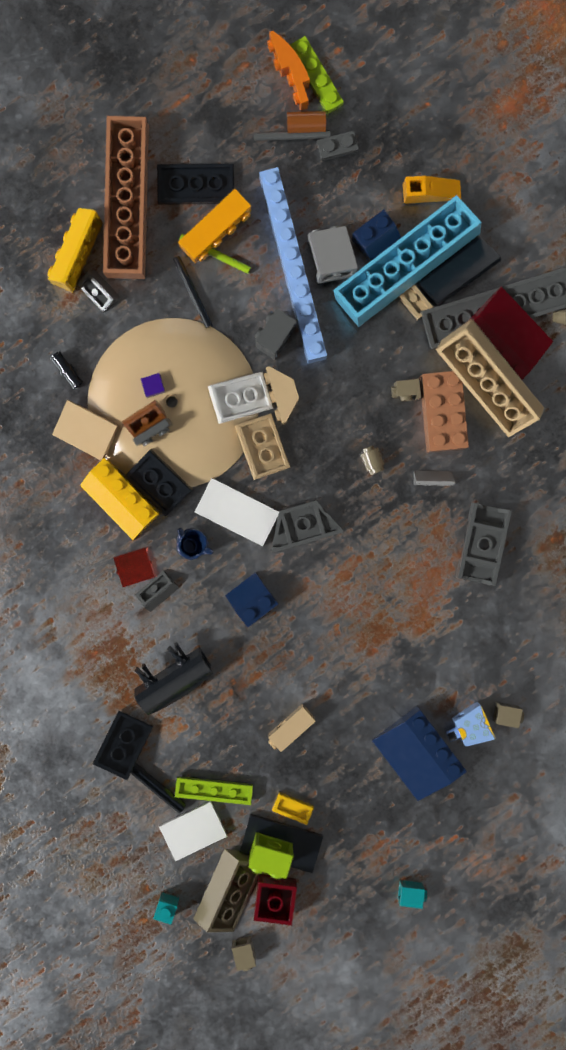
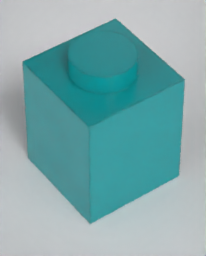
M400 880L397 898L399 905L423 909V903L427 901V890H425L423 883Z
M161 892L153 919L172 925L179 897Z

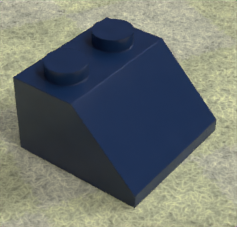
M383 209L353 232L351 240L367 261L371 262L398 241L401 235L396 224Z
M256 572L225 595L247 628L278 605V601Z

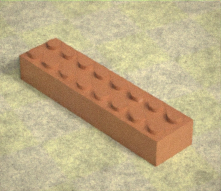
M107 116L103 273L107 278L145 279L149 125L146 117Z

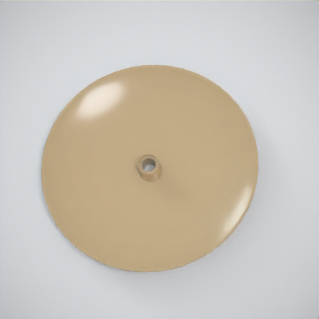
M165 318L149 321L130 329L116 339L96 365L88 392V410L119 426L106 454L108 460L126 475L152 449L190 487L207 483L211 478L215 479L230 469L244 453L235 425L258 418V413L219 424L208 386L253 374L248 361L239 348L212 327L205 328L201 322L182 318ZM160 373L166 393L146 398L141 378ZM171 398L177 399V405L173 408L168 407V401ZM154 400H157L165 411L166 417L169 418L173 425L169 427L170 431L160 437L157 434L152 437L154 441L145 447L142 444L136 446L133 441L134 437L123 425V420Z

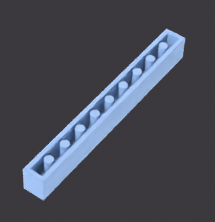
M276 167L259 172L260 183L307 364L322 361L327 358V353L279 169Z

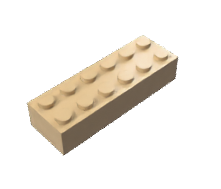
M472 319L441 340L436 351L508 437L541 418L544 410L542 404Z

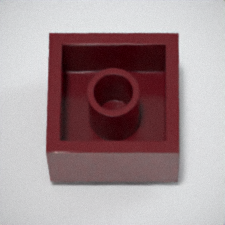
M259 874L253 921L292 926L297 879H276L270 875Z

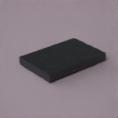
M152 449L124 476L165 516L192 491V488Z
M118 711L92 764L128 780L153 726Z

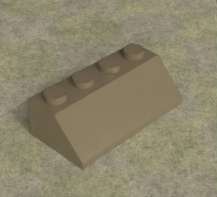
M224 849L194 916V920L206 932H234L260 874L248 868L249 855L240 853L239 850Z

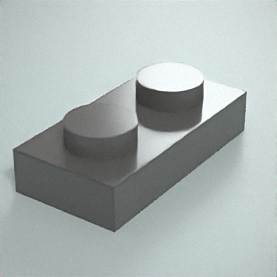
M354 131L317 140L321 162L359 151Z
M169 418L164 419L135 437L133 441L136 446L142 444L145 447L154 441L152 437L157 434L161 437L169 432V427L173 424Z

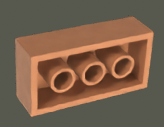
M454 371L422 374L419 378L427 453L469 448L463 382Z

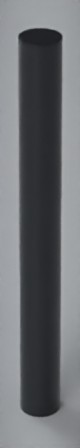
M175 257L173 259L205 328L212 327L211 320L181 257Z

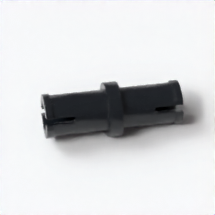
M60 351L50 357L60 370L61 376L67 379L73 389L78 388L84 383L73 370V365L67 362Z

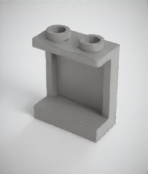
M333 226L330 229H316L309 232L306 242L307 245L311 246L317 268L316 279L318 284L350 278L357 272L358 266L346 226Z

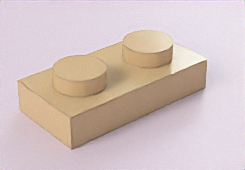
M415 284L398 297L417 321L422 317L420 311L433 308Z

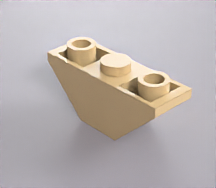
M269 366L266 367L267 373L263 375L266 385L270 384L272 389L269 392L271 402H276L277 410H274L277 421H281L282 425H284L293 412L299 396L294 379Z

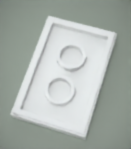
M263 372L208 386L219 424L273 409Z
M212 801L202 804L159 826L175 861L227 837V832Z

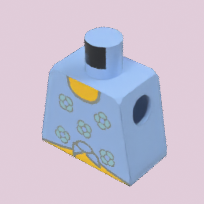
M478 702L452 718L455 728L446 731L450 742L460 738L465 746L496 739L483 708Z

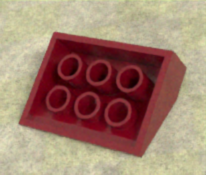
M502 287L469 319L476 323L521 380L532 371L554 342Z

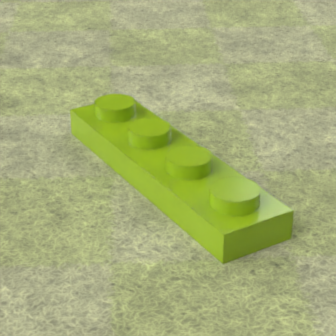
M306 36L290 44L301 59L310 79V87L324 111H326V114L328 115L343 106L344 101Z
M177 776L175 797L251 805L253 784Z

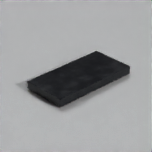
M234 163L157 164L158 205L219 204L234 190Z
M478 235L419 280L417 284L439 306L501 261V256Z
M250 814L240 853L250 854L257 832L293 843V859L290 867L313 873L323 840L322 834Z

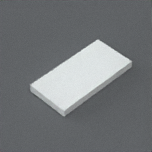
M211 478L195 510V513L261 546L264 545L279 512Z

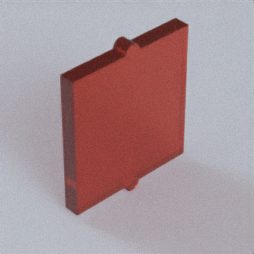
M146 548L113 557L117 568L116 574L119 575L122 587L155 577L151 567L152 561L149 560Z

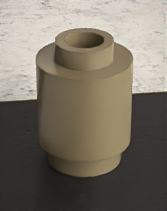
M374 446L363 449L364 453L361 454V457L370 475L385 470L383 466L385 463L379 448L375 449Z

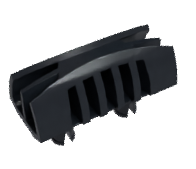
M177 642L174 643L176 651L169 646L167 650L176 662L155 676L151 674L145 663L142 664V670L139 667L135 669V672L144 683L134 689V697L137 704L147 715L153 714L178 701L213 674L210 669L211 664L200 647L185 655Z

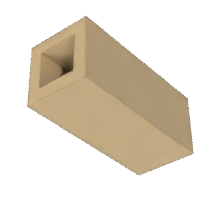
M301 704L268 734L269 744L273 749L276 750L278 748L282 752L316 722L315 717Z

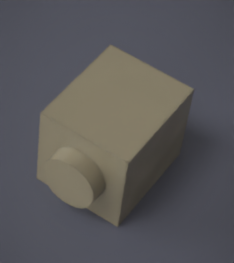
M496 702L492 721L498 725L519 728L520 723L524 721V712H522L523 709L519 706Z
M251 936L233 940L232 952L237 971L251 970L256 966V954Z

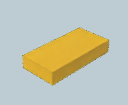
M279 792L272 811L308 825L314 805Z

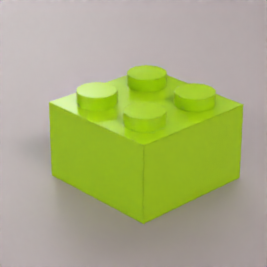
M256 832L249 854L248 868H251L256 873H268L276 879H287L293 859V843Z

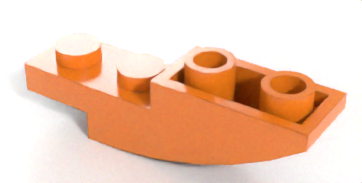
M270 31L267 45L270 53H274L275 59H273L275 69L280 71L281 77L287 76L288 84L290 87L293 86L295 92L293 93L295 104H299L301 111L308 109L309 100L305 89H308L310 85L307 71L294 49L280 35Z

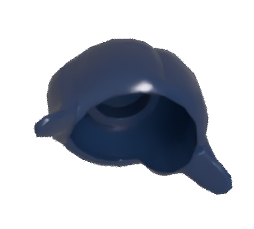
M181 528L177 530L176 548L183 558L194 560L205 554H213V550L208 548V540L203 532L195 528L185 531Z

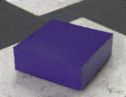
M160 373L141 378L146 398L166 393Z

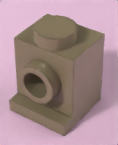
M419 379L396 381L394 386L391 387L392 398L401 399V401H411L412 397H414L415 401L421 399Z

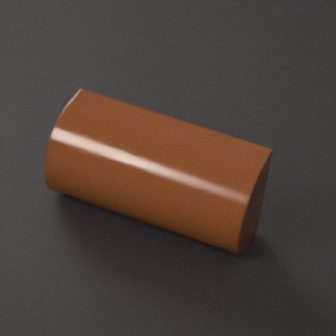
M326 111L287 112L288 133L326 132Z
M154 400L124 419L123 425L135 438L167 417L159 402Z

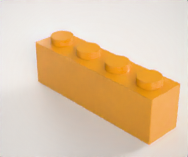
M234 189L178 241L180 248L195 264L198 261L202 262L209 255L208 252L212 248L216 249L223 242L222 238L227 234L231 235L237 229L236 225L241 221L245 222L251 216V205Z

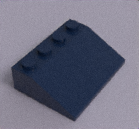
M418 706L372 739L373 743L417 801L448 786L467 772Z

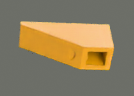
M432 176L405 177L403 182L404 204L450 201L456 195L461 199L460 180Z

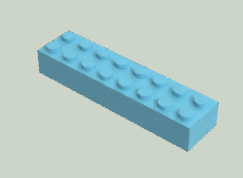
M456 195L334 289L335 300L355 324L360 327L478 236L481 232L482 222Z

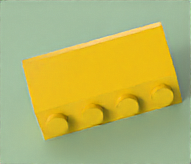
M78 208L77 212L72 215L70 229L64 233L63 245L57 250L54 266L49 268L47 274L48 280L52 284L72 293L103 225L98 213L91 209Z
M103 458L88 473L80 485L132 540L160 515L159 511L107 458Z

